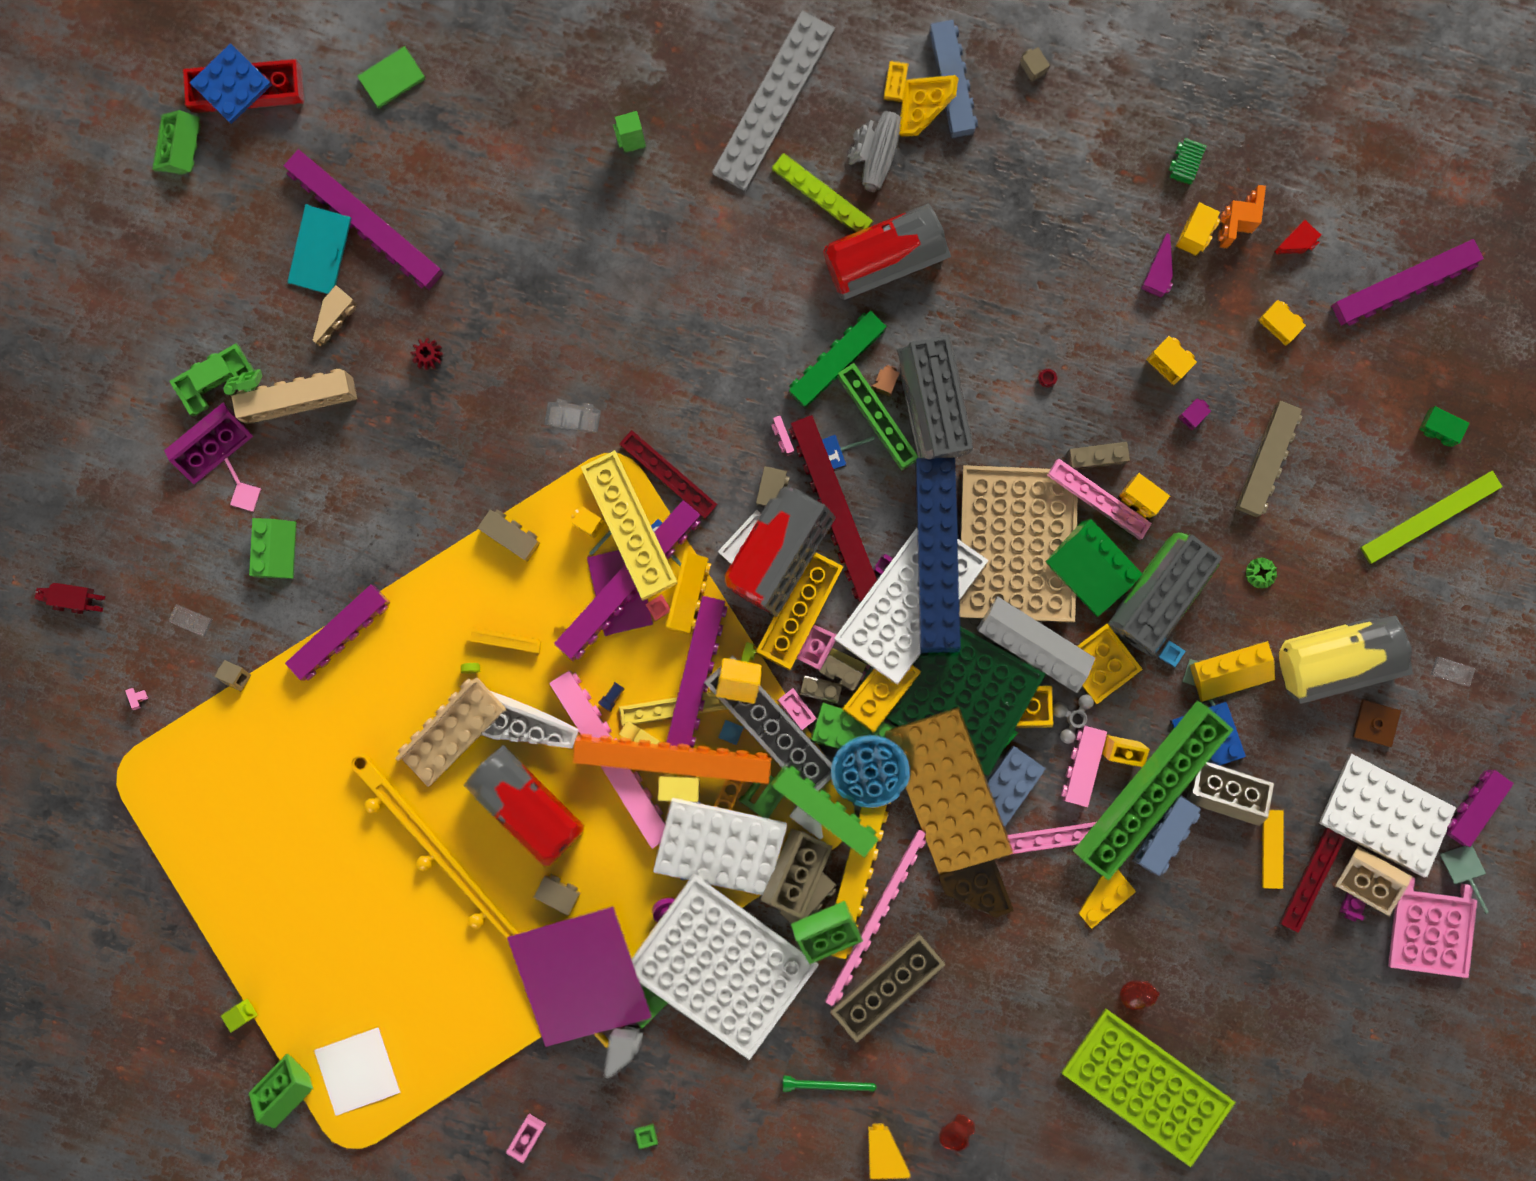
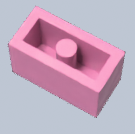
M529 1114L506 1153L523 1163L546 1123Z

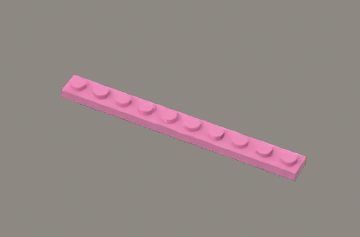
M917 829L861 933L863 942L854 946L851 955H849L825 999L826 1003L831 1006L835 1002L839 1003L843 992H841L843 986H848L852 979L850 973L853 968H858L862 960L860 958L862 951H867L871 944L870 936L872 933H877L881 925L878 923L881 916L885 917L890 908L888 906L890 899L894 900L899 892L897 886L900 881H905L908 875L906 870L909 864L913 865L918 855L915 854L919 847L922 848L926 842L925 832Z

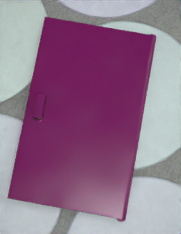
M619 550L587 557L595 596L601 592L625 565ZM638 590L636 591V597L631 602L627 601L621 614L614 616L610 620V626L603 631L604 636L653 625L651 613L645 605L648 603V600H642Z

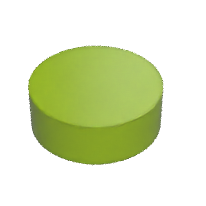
M465 663L461 665V673L472 674L480 672V664Z

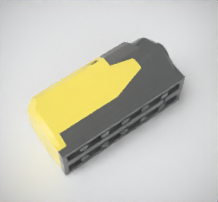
M1396 615L1379 619L1368 618L1285 640L1279 651L1280 667L1287 694L1300 704L1413 674L1411 644Z

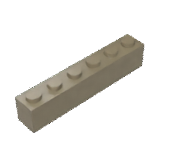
M1283 401L1276 403L1235 509L1254 517L1265 514L1268 508L1267 499L1269 496H1272L1275 490L1273 485L1275 478L1278 479L1282 471L1280 465L1282 461L1286 460L1289 453L1287 447L1295 438L1296 433H1294V429L1302 420V415H1300L1301 408Z

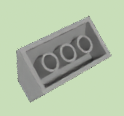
M625 1025L613 1030L610 1036L605 1077H610L632 1060L634 1054H637L643 1039L640 1027Z

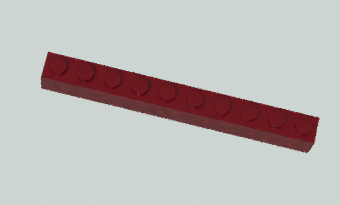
M810 415L792 422L789 433L792 440L796 439L797 441L796 451L799 458L803 457L805 461L803 469L806 475L810 474L812 479L809 482L813 493L817 492L819 497L816 501L826 505L836 517L830 527L833 533L830 537L833 545H837L840 552L837 555L840 563H844L847 570L844 573L847 581H852L854 588L851 591L854 599H859V602H862L877 582V579L814 418Z

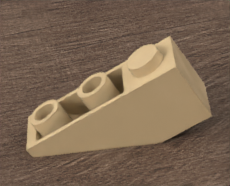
M337 286L323 299L313 341L319 346L326 344L330 340L332 332L338 330L342 326L347 315L350 316L356 309L357 303Z

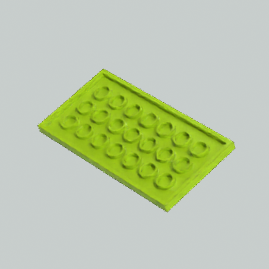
M1106 1008L1061 1071L1064 1076L1190 1167L1236 1103Z

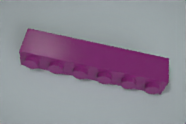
M370 584L288 659L285 664L299 680L305 681L307 679L309 681L317 674L315 671L320 666L324 667L331 661L330 657L333 654H339L345 648V643L357 638L360 634L359 631L363 627L367 628L370 626L377 614H383L388 609L387 605L390 602L376 586Z

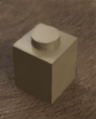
M1039 47L1034 50L1030 48L1022 54L1020 64L1031 81L1048 72L1050 64Z
M226 660L218 668L215 675L223 684L239 691L243 690L251 676L242 667Z

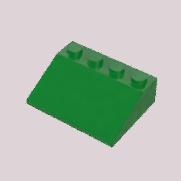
M1092 519L1081 522L1045 561L1097 617L1128 591L1143 575Z

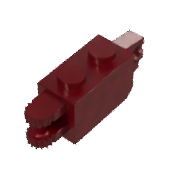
M52 583L49 588H36L35 599L46 602V605L53 606L52 610L64 611L65 608H69L71 613L83 614V611L90 612L91 610L103 612L101 606H92V600L102 601L105 600V596L94 594V589Z

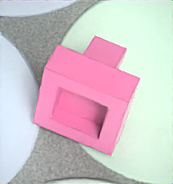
M133 688L125 690L133 710L141 708L139 702L148 699L145 690L135 693Z

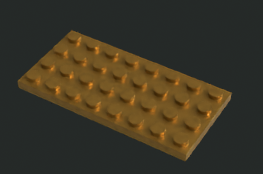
M959 708L885 732L886 738L898 745L908 759L910 776L906 789L922 831L926 833L925 839L939 875L1013 854V848Z

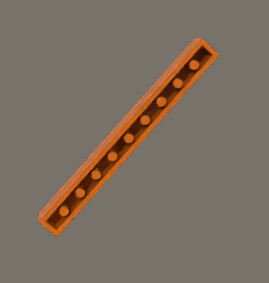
M580 734L575 739L573 763L769 784L771 756L763 752H757L754 755L748 754L744 750L729 752L725 748L709 750V747L706 746L689 748L690 746L687 744L670 746L668 742L651 744V741L648 740L632 742L629 738L614 740L610 736L595 738L591 734Z

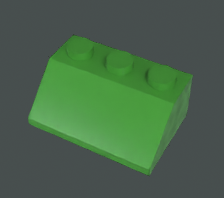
M181 110L161 116L153 170L177 174L191 172L194 166L193 156L197 148L196 138L200 131V117Z
M252 518L249 576L294 579L297 522Z
M845 901L791 924L796 941L809 964L863 942Z
M286 1054L249 1092L256 1122L272 1128H276L313 1090L309 1074L289 1054Z

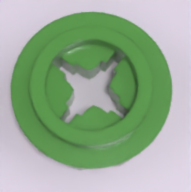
M1266 558L1254 559L1247 566V580L1256 588H1267L1274 583L1277 577V568L1272 561ZM1259 568H1262V570H1269V572L1264 574L1265 578L1258 575L1255 576V574H1257V572L1260 571Z

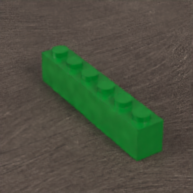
M872 311L868 314L863 313L857 319L858 323L854 327L850 326L843 333L845 336L840 341L836 339L830 345L831 350L827 354L823 352L816 359L818 362L813 367L810 365L804 370V376L800 380L795 379L789 385L791 388L789 394L804 409L837 379L839 372L850 366L886 331L887 326Z

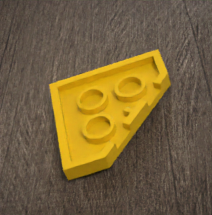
M950 75L907 79L905 82L899 135L902 137L918 136L956 97L958 77Z

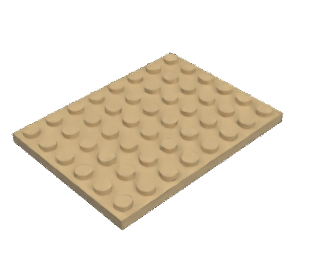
M963 465L961 542L986 558L988 563L960 599V618L983 619L998 596L1036 621L1075 622L1076 594L1045 561L1077 527L1078 497L1048 477L1047 474L1050 469Z

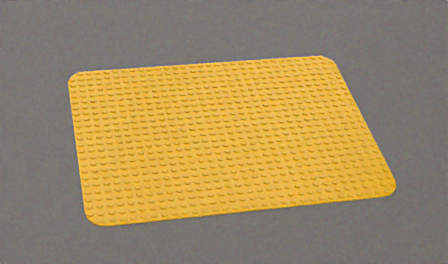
M603 453L588 459L504 512L507 515L505 517L507 521L511 523L514 520L522 526V531L527 533L529 530L538 536L536 540L540 544L528 562L481 530L474 531L381 590L380 592L390 602L387 605L388 609L381 615L377 614L370 626L367 628L363 627L359 631L360 634L357 638L345 643V648L339 654H333L330 657L331 661L324 667L320 666L315 671L317 674L309 681L307 679L305 681L299 680L285 662L321 629L251 672V676L242 691L230 686L134 746L123 757L117 769L116 786L124 805L243 1001L248 999L258 1014L254 1019L279 1060L286 1054H289L309 1074L313 1090L304 1098V1101L322 1131L332 1142L345 1148L362 1149L379 1142L542 1037L508 940L487 917L484 919L481 928L474 929L470 927L469 917L472 914H479L481 910L435 860L432 861L429 870L421 871L418 869L417 859L421 856H427L429 853L383 802L380 803L379 810L376 813L371 814L365 810L366 800L375 798L377 795L351 768V760L355 756L365 754L371 758L372 764L518 933L613 906L632 959L658 923L652 915L653 905L661 899H676L689 881L653 872L660 844L651 848L601 766L573 763L574 746L573 748H565L540 743L530 744L523 741L496 740L480 735L429 787L402 759L399 761L395 759L400 754L398 750L404 744L408 745L412 741L410 738L413 734L424 729L423 724L428 719H434L437 716L435 712L441 706H446L449 703V697L455 692L459 693L462 690L460 686L468 679L478 678L490 691L529 705L577 728L549 684L568 671H571L572 674L576 672L581 680L579 685L582 690L586 689L592 698L589 700L592 706L596 705L602 714L599 716L603 723H608L612 730L610 735L613 739L617 738L618 740L619 738H624L619 735L624 727L621 724L619 707L678 697L694 631L691 630V634L668 629L666 624L669 613L655 621L651 614L653 625L608 636H604V632L601 630L597 635L598 639L594 644L584 649L585 653L579 660L575 659L572 661L554 645L555 641L564 633L555 626L564 613L568 610L577 618L596 597L587 557L619 550L611 534L593 555L589 554L610 529L581 467L609 453ZM617 453L650 525L657 519L663 523L670 515V512L648 477L633 459ZM583 506L605 522L595 539L571 523L573 520L571 516L577 508L580 509ZM688 540L682 545L678 544L674 553L681 563L685 551L696 554ZM672 558L667 559L676 580H678L681 566ZM705 574L704 582H707L704 593L700 594L699 600H702V596L723 600L725 601V606H728L726 617L721 618L720 624L723 625L722 634L717 636L716 643L719 644L717 654H713L711 662H714L713 674L721 666L722 658L729 659L731 656H734L736 660L741 661L746 642L752 644L753 642L711 576ZM676 585L647 598L648 602L662 594L671 608ZM696 611V614H695V618H694V619H697V616H698V612H697V611ZM477 627L480 628V631L488 629L492 630V633L497 631L504 632L503 635L511 633L516 634L515 637L522 635L527 636V639L531 640L532 637L538 638L542 642L540 654L467 641L469 629ZM755 654L754 660H749V663L761 665L760 686L784 711L777 700L785 695V692L762 656ZM465 663L480 664V672L472 674L461 673V665ZM614 682H616L625 690L622 691L615 701L611 712H609L598 702L603 696H606ZM729 709L698 714L697 718L701 720L698 730H694L693 737L696 738L694 748L706 746L709 747V750L725 748L729 752L744 750L748 754L756 755L757 752H763L771 756ZM672 718L634 725L659 741L667 742ZM726 720L744 727L737 745L719 738ZM806 727L802 732L810 739L811 733ZM812 742L822 752L819 745ZM503 745L584 825L583 834L550 866H543L463 786L473 772ZM771 756L770 775L775 778L782 767ZM360 758L357 762L359 768L363 769L366 765L365 761L362 758ZM632 769L633 772L637 771L643 781L640 783L643 788L647 787L651 792L653 804H658L663 812L661 817L665 822L671 801L658 800L659 777L664 776V773ZM700 777L699 801L701 804L714 807L726 779ZM832 778L818 790L820 792L823 789L831 796L829 800L833 803L838 801L846 807L845 812L847 814H854L853 802L846 798L844 799L837 792ZM744 781L731 811L761 817L739 801V798L745 795L753 783ZM762 783L750 800L753 804L756 803L768 784ZM733 784L726 786L725 790L728 795L736 793V787ZM783 796L768 818L786 822L787 824L779 856L791 828L817 838L789 817L797 805L785 796ZM725 802L718 804V808L729 809ZM821 824L823 834L821 841L833 846L832 849L836 848L842 840ZM553 874L561 879V883L565 885L570 883L578 887L577 891L581 894L569 915L534 898L544 876ZM709 884L741 908L761 896ZM379 1028L400 1093L335 1115L314 1050Z

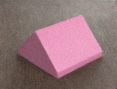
M814 625L797 659L820 671L835 643L834 638L836 634Z

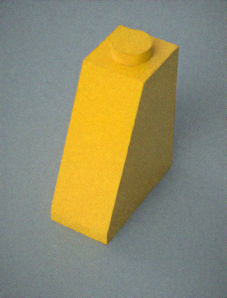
M876 1123L872 1124V1127H868L870 1179L910 1178L909 1169L888 1126Z

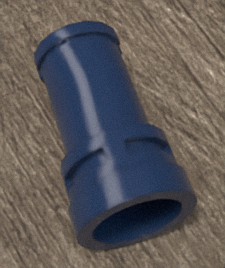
M614 682V685L598 704L611 712L615 701L625 689Z

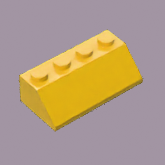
M688 551L684 552L677 580L678 584H676L666 624L668 629L691 634V630L694 631L697 620L694 619L696 611L699 612L701 604L699 600L700 594L705 592L707 582H704L705 574L709 575L711 563H708V558Z
M1268 641L1189 665L1201 702L1275 680L1274 658Z

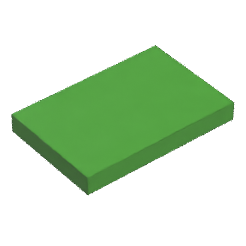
M405 46L357 76L378 109L426 79Z

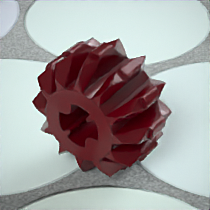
M429 338L425 339V343L419 339V346L413 344V348L416 351L410 352L414 356L412 362L417 363L419 369L424 366V369L428 371L430 365L433 369H436L434 363L441 364L442 362L438 358L444 356L442 352H439L442 349L441 345H437L436 340L430 342ZM426 351H429L431 354L430 356L428 355V357L426 358L424 356V353H426Z

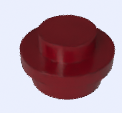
M1044 369L1038 375V382L1041 386L1050 388L1057 382V374L1052 369Z

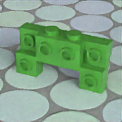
M234 344L218 354L213 353L209 355L207 360L202 363L193 364L188 371L169 382L183 402L189 415L194 417L210 408L203 396L204 393L226 382L231 377L240 376L241 373L254 371V369L246 359L240 346Z

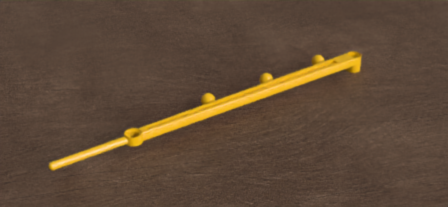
M365 754L355 756L351 760V768L377 795L375 798L366 800L365 810L371 814L376 813L379 810L380 803L383 802L429 853L427 856H421L417 859L418 869L421 871L429 870L432 861L435 860L481 910L479 914H472L469 917L470 927L474 929L481 928L484 919L487 917L506 939L509 936L519 934L372 764L371 758ZM360 758L366 763L363 769L359 768L357 764ZM603 1032L594 1034L606 1048L609 1047L610 1040Z

